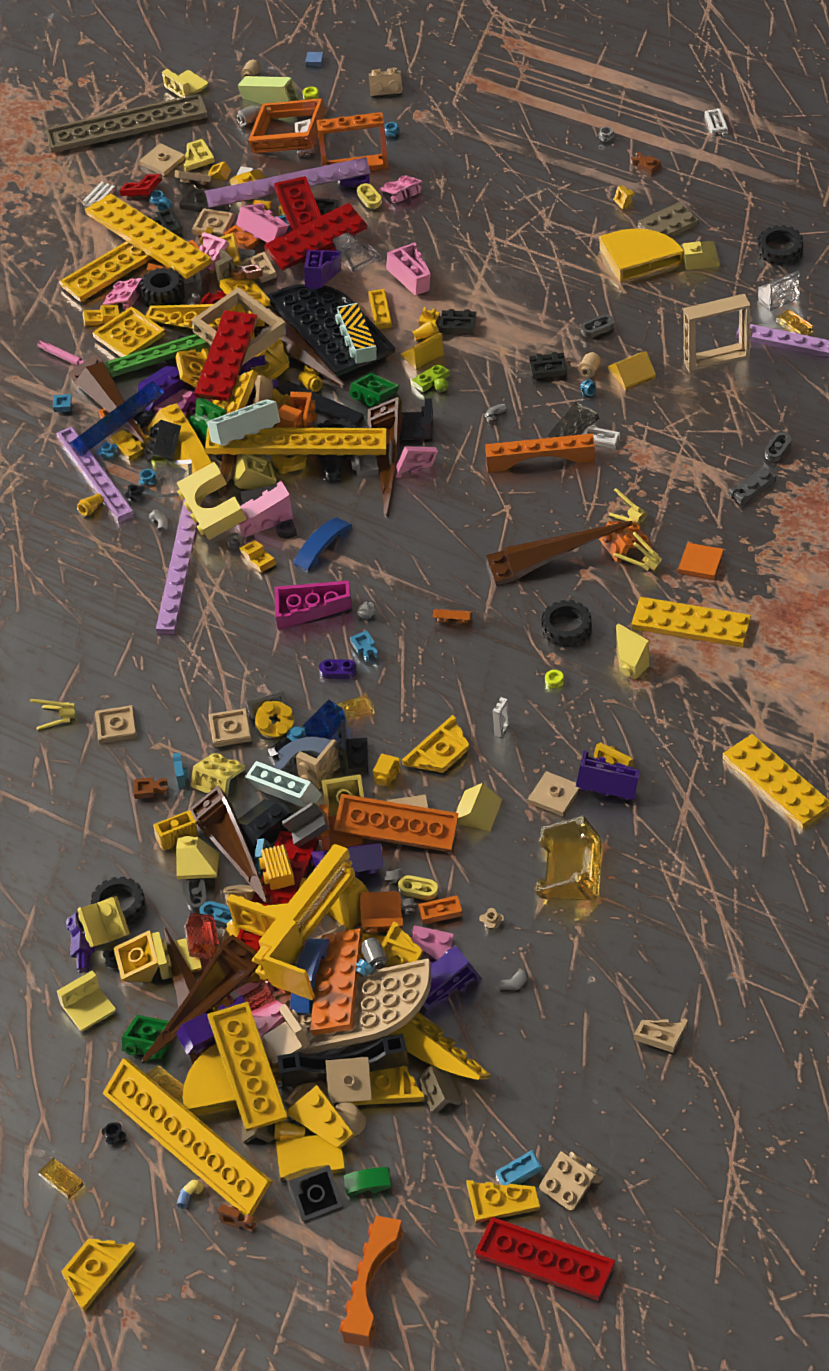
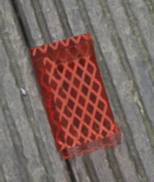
M190 913L184 925L189 957L212 959L219 947L214 915Z
M260 979L262 985L242 996L245 1002L249 1003L251 1011L277 1000L268 981ZM231 994L227 995L230 1005L234 1004L236 1000Z

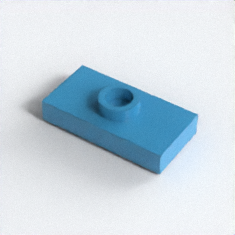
M531 1150L495 1171L502 1185H518L541 1172L543 1168L534 1151Z

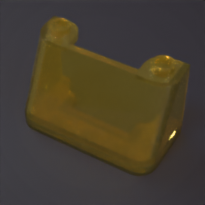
M584 816L541 827L539 843L547 851L545 880L538 879L534 886L536 895L541 899L583 901L597 899L602 842L598 832Z

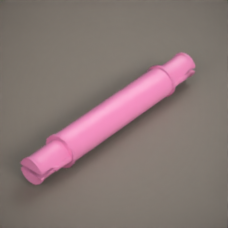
M41 340L37 343V347L44 349L45 352L76 366L84 362L82 358L57 348L50 343L47 344Z

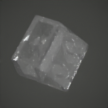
M797 270L760 286L758 288V300L769 311H772L798 299L800 272Z

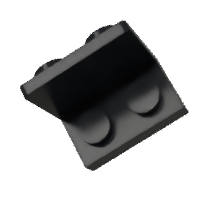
M425 399V406H421V412L401 413L403 421L400 440L432 439V399Z
M160 420L153 427L151 426L148 437H151L150 442L146 444L144 454H146L145 459L150 460L153 456L172 461L181 425Z
M341 720V727H338V738L342 739L338 742L339 754H343L340 755V765L344 766L345 774L368 773L367 737L348 739L346 722Z

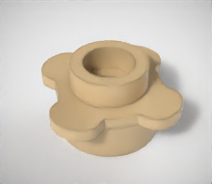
M489 908L488 912L480 915L479 920L484 922L486 928L496 929L500 922H503L504 916L498 914L496 909Z

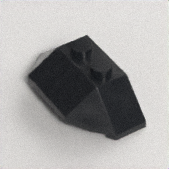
M264 799L238 819L253 858L255 857L257 839L264 838L271 844L277 840L280 830L288 831L282 825V821L299 811L300 809L293 803Z

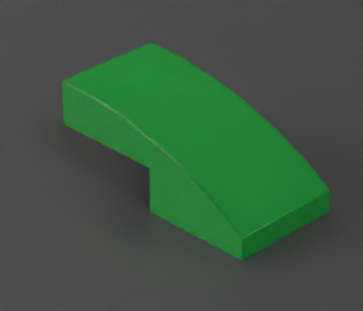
M389 1167L369 1168L343 1175L345 1192L349 1197L366 1191L375 1194L392 1187Z

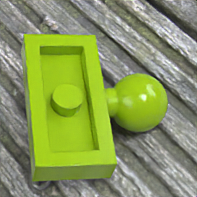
M438 363L413 378L411 382L421 392H425L435 386L438 392H444L448 389L446 378L450 376V372Z

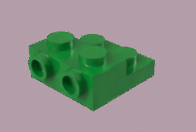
M369 373L351 383L349 396L354 400L365 402L368 406L375 407L387 402L389 396L399 391L400 385Z
M197 398L195 415L190 416L189 423L199 440H204L206 445L207 421L226 415V410L207 399Z
M136 1015L122 1036V1051H125L128 1055H145L169 1021ZM169 1043L150 1059H162L169 1048Z

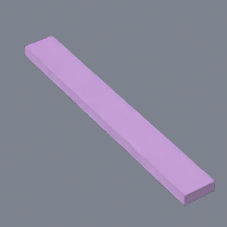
M69 427L56 433L57 438L94 490L102 495L103 502L117 522L120 523L135 516L130 505L74 428Z

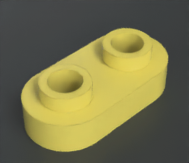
M361 184L357 187V195L366 207L376 209L381 206V196L372 185Z
M407 875L398 882L399 892L407 897L432 900L438 895V885L430 879Z

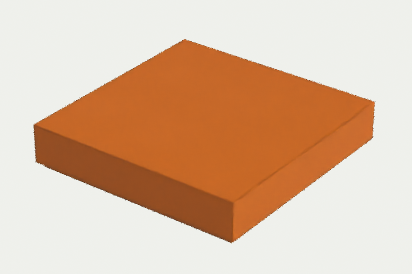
M687 542L678 573L715 580L724 549Z

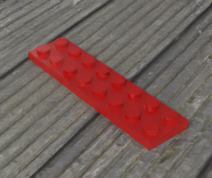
M280 830L274 846L285 845L295 885L271 890L270 885L265 884L262 875L260 880L269 904H266L256 892L252 902H258L263 906L288 904L298 891L302 878H305L312 860L311 851H316L319 843L318 837L316 836L298 848L293 843L292 833ZM240 929L237 938L258 952L260 950L259 940L262 936Z

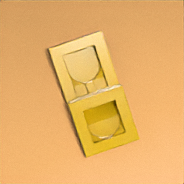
M101 305L100 310H83L84 325L97 326L106 324L119 315L118 305Z
M256 540L239 548L244 557L261 573L276 565L275 558L266 553L264 546Z

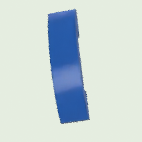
M338 517L324 523L302 546L293 561V565L308 572L319 561L318 556L337 536L342 538L352 527V524Z
M309 939L299 956L296 967L307 971L312 989L315 984L320 960L326 958L329 939ZM291 993V1010L294 1009L297 1015H311L314 999L309 1000Z

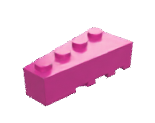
M349 581L275 587V618L278 630L352 609Z

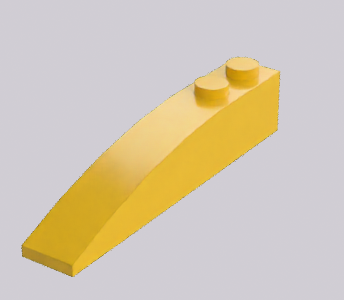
M240 303L228 310L246 313L243 305ZM213 304L150 306L146 317L153 322L193 330L192 319ZM222 315L209 324L216 331Z
M177 403L160 409L147 427L148 434L151 426L153 427L160 420L181 425L173 460L177 461L181 468L187 469L190 475L211 464L202 443Z
M420 1012L404 1026L386 1035L403 1034L407 1052L439 1069L477 1080L489 1079L491 1076L476 1060L468 1059V1053L464 1049L455 1047L456 1042L452 1038H445L443 1036L444 1031Z

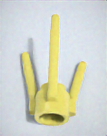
M615 488L614 491L631 506L628 511L629 518L609 513V516L626 522L633 521L637 524L644 522L647 512L635 505Z
M633 532V535L648 550L646 551L639 544L634 543V546L645 554L642 560L645 563L617 553L613 554V556L638 565L647 571L649 568L654 571L662 560L658 556L659 554L636 532Z
M30 699L31 703L44 704L42 706L43 709L59 710V717H63L61 720L38 726L37 730L62 723H70V719L76 716L75 703Z

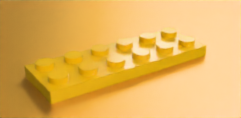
M126 241L60 280V286L78 301L82 302L150 261L153 257Z
M640 597L631 623V629L743 648L751 622V615Z
M753 734L723 753V759L802 829L829 811V800Z
M241 1003L207 1014L246 1132L286 1120L287 1114L249 1003Z

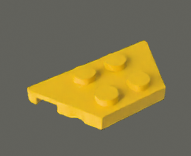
M234 277L220 280L219 287L226 295L236 288H240L242 291L247 292L250 297L258 300L261 305L270 306V299L253 280L242 278L241 280L234 281Z
M281 338L255 356L265 355L266 365L251 367V370H255L259 373L258 375L275 380L289 368Z
M204 348L201 352H196V350L178 351L176 361L181 380L195 388L197 387L208 356V349Z
M452 715L407 754L402 759V765L444 773L469 751V743L456 723L455 716Z
M393 921L382 943L388 958L383 968L419 961L423 956V950L412 941L411 937L399 927L397 922Z
M402 1066L370 1072L372 1100L352 1101L349 1103L366 1105L424 1102V1094L419 1090L413 1076L409 1074L408 1068Z
M88 1238L61 1271L82 1311H86L136 1250L135 1243L129 1242L128 1245L116 1244V1241L113 1240L100 1241L99 1239Z

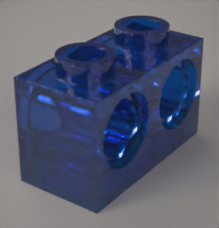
M329 699L303 724V728L307 737L330 739L338 731V727H341V720L347 722L343 709Z

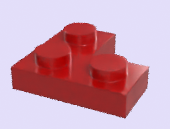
M148 174L141 182L125 183L119 190L120 195L128 197L136 195L149 196L163 180L162 175Z

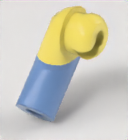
M191 1180L181 1189L177 1206L181 1209H186L192 1193L200 1194L204 1187L203 1184L198 1182V1180Z

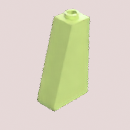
M245 76L238 84L242 98L255 103L265 104L300 100L291 77Z

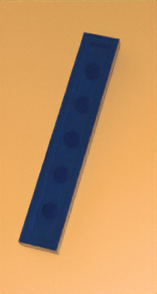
M151 381L70 442V446L80 456H83L164 394L163 390L154 381Z

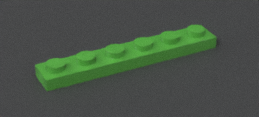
M193 334L107 361L105 364L111 377H115L175 358L178 351H198L209 347V344L198 335Z

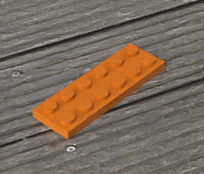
M341 794L334 833L452 853L459 813Z
M360 928L324 934L321 939H329L330 942L326 958L320 960L316 977L310 1025L312 1036L352 1030L359 975V972L356 971L357 966L355 963H358L360 960L363 932Z

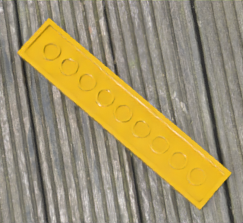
M112 194L105 196L85 209L86 215L168 268H172L173 271L177 270L178 274H181L185 279L190 278L213 263L212 257Z
M207 427L205 453L213 455L329 454L378 456L386 455V428H263L259 430V433L247 434L243 439L231 440L229 444L220 446L217 443L211 442Z
M123 1058L103 1094L232 1206L238 1208L243 1215L252 1216L271 1185L272 1180L128 1058Z

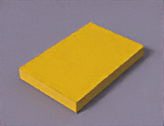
M319 1135L276 1141L281 1182L286 1181L284 1176L310 1167L330 1165L332 1174L345 1172L342 1147L338 1149Z

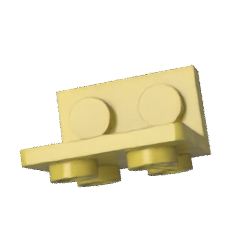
M168 69L162 72L165 87L179 97L196 94L209 86L207 81L190 70L183 72L179 76Z
M212 753L193 766L190 787L208 794L219 785L228 797L230 780L243 772L246 766L240 764L237 760H230L221 754Z
M117 896L78 908L79 920L83 924L85 937L90 947L130 934Z
M159 932L152 933L151 936L162 980L172 978V965L165 939L161 940ZM184 938L174 941L191 972L202 970L199 957L197 955L190 956L188 939Z
M93 970L57 990L61 1006L81 1032L116 1012V1008L100 989L97 976Z

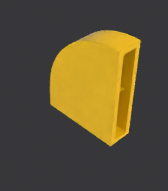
M634 228L599 236L600 250L620 282L683 264V249L675 240L660 232Z
M217 1044L199 1056L190 1068L184 1083L183 1106L196 1117L238 1108Z

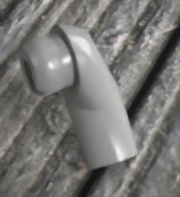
M196 293L191 294L186 305H198L200 296Z
M505 404L493 406L485 413L488 423L496 420L495 415L507 412Z
M153 510L149 514L150 520L153 519V522L158 521V531L165 533L167 531V517L160 510Z
M519 970L511 980L500 979V990H519L528 980L527 972Z

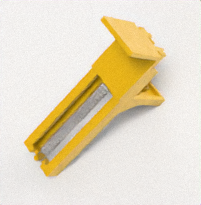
M334 844L288 904L263 906L258 902L255 903L246 900L242 896L238 897L230 894L226 899L235 927L262 936L259 940L260 950L252 959V962L259 964L255 972L259 974L260 979L270 980L272 986L309 1000L314 999L315 996L307 971L292 964L302 952L304 942L355 877L354 869L350 867L352 861L348 860L350 858L348 848Z

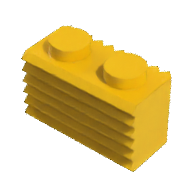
M190 810L153 824L156 840L162 851L169 850L173 846L176 847L178 838L199 836L196 820Z
M285 845L262 849V858H259L261 870L265 869L266 871L263 872L265 884H269L271 890L295 885Z

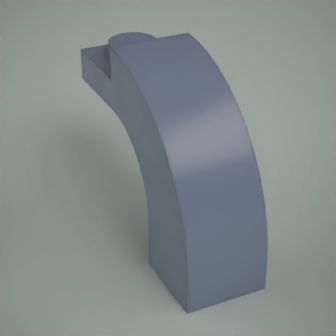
M305 737L294 740L280 749L278 752L279 761L276 762L274 768L290 774L297 767L296 756L300 751L317 759L331 740L322 737Z

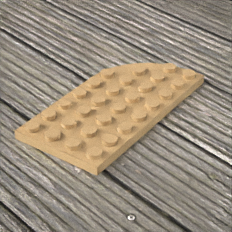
M430 959L373 970L371 972L373 975L368 974L366 977L359 973L352 1030L312 1036L310 1032L312 1012L311 1015H298L300 1018L298 1023L303 1022L307 1028L308 1033L305 1035L311 1044L301 1050L300 1053L310 1054L385 1037L404 1026L418 1013L428 997L432 974ZM316 983L314 984V987H313V993H315V985H316ZM282 991L273 992L274 996L272 998H275V1000L283 1005L286 1004L291 1011V994L289 996Z

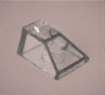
M347 232L333 239L335 251H341V261L352 272L381 259V255L359 236Z
M192 460L155 462L158 498L179 497L177 491L180 488L177 482L193 474Z

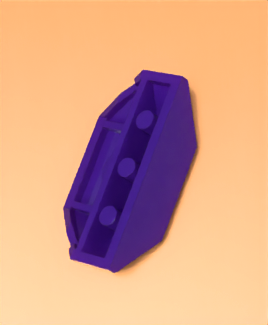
M165 366L139 383L137 409L142 407L153 414L155 413V406L180 390H191L194 386L180 379L177 367Z

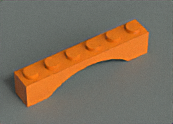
M593 433L485 444L488 472L505 471L521 461L546 456L561 457L576 463L595 462Z
M376 1216L374 1224L371 1223L369 1226L368 1236L370 1238L363 1246L364 1258L363 1261L358 1263L357 1281L354 1280L352 1283V1299L347 1301L345 1310L347 1316L345 1320L342 1319L340 1324V1333L343 1334L345 1343L365 1347L371 1346L376 1327L374 1316L368 1305L369 1286L380 1265L389 1256L398 1251L403 1234L402 1220Z

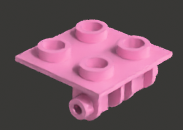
M404 175L399 177V180L385 183L384 187L379 188L381 191L392 194L391 201L398 203L420 193L422 186L419 183L422 180Z
M142 278L115 283L114 288L106 296V300L102 305L121 302L125 310L133 306L141 294L140 283Z

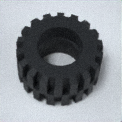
M166 267L161 269L155 268V270H150L149 273H146L141 279L140 286L143 302L149 308L150 306L179 305L185 298L183 279L177 270L173 271L172 268L166 269Z

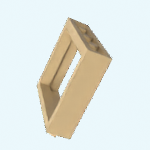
M236 288L192 319V327L196 335L212 345L216 330L210 327L209 324L223 315L224 310L228 311L240 303L253 314H257L260 319L271 327L250 341L242 364L244 365L286 334L285 321L281 317L276 316L270 309L261 305L258 300L250 297L247 292Z
M745 294L684 308V362L689 372L750 357V348H752L750 337H752L750 327L752 316L750 311L753 308L751 301L747 299ZM739 311V343L696 353L697 320Z

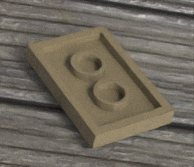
M681 202L638 221L640 229L657 231L670 238L699 225V220Z

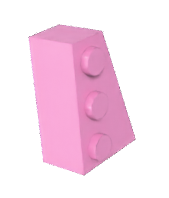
M263 203L241 206L236 225L241 227L244 232L251 233L255 238L264 240L266 243L287 233L288 225L279 217H273L271 210L266 211Z
M415 242L387 252L386 269L415 296L429 291L431 273L425 261L422 260L421 253L418 252Z
M282 481L277 483L278 486L268 492L266 490L262 492L263 496L255 501L251 499L240 506L247 519L237 524L236 527L243 537L275 527L280 522L293 520L290 495Z

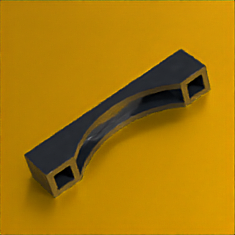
M398 1034L382 1037L365 1048L340 1055L316 1056L300 1052L279 1055L277 1058L282 1087L327 1080L326 1060L369 1057L370 1072L407 1066L408 1058L404 1035Z

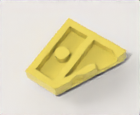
M203 139L187 143L186 162L184 163L185 172L215 162L214 156Z

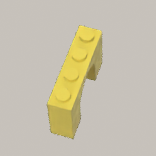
M215 462L177 482L180 488L177 491L182 500L186 499L184 505L188 512H193L190 516L195 524L199 523L197 528L200 534H205L208 540L247 519L235 497L213 508L201 507L206 496L227 484Z

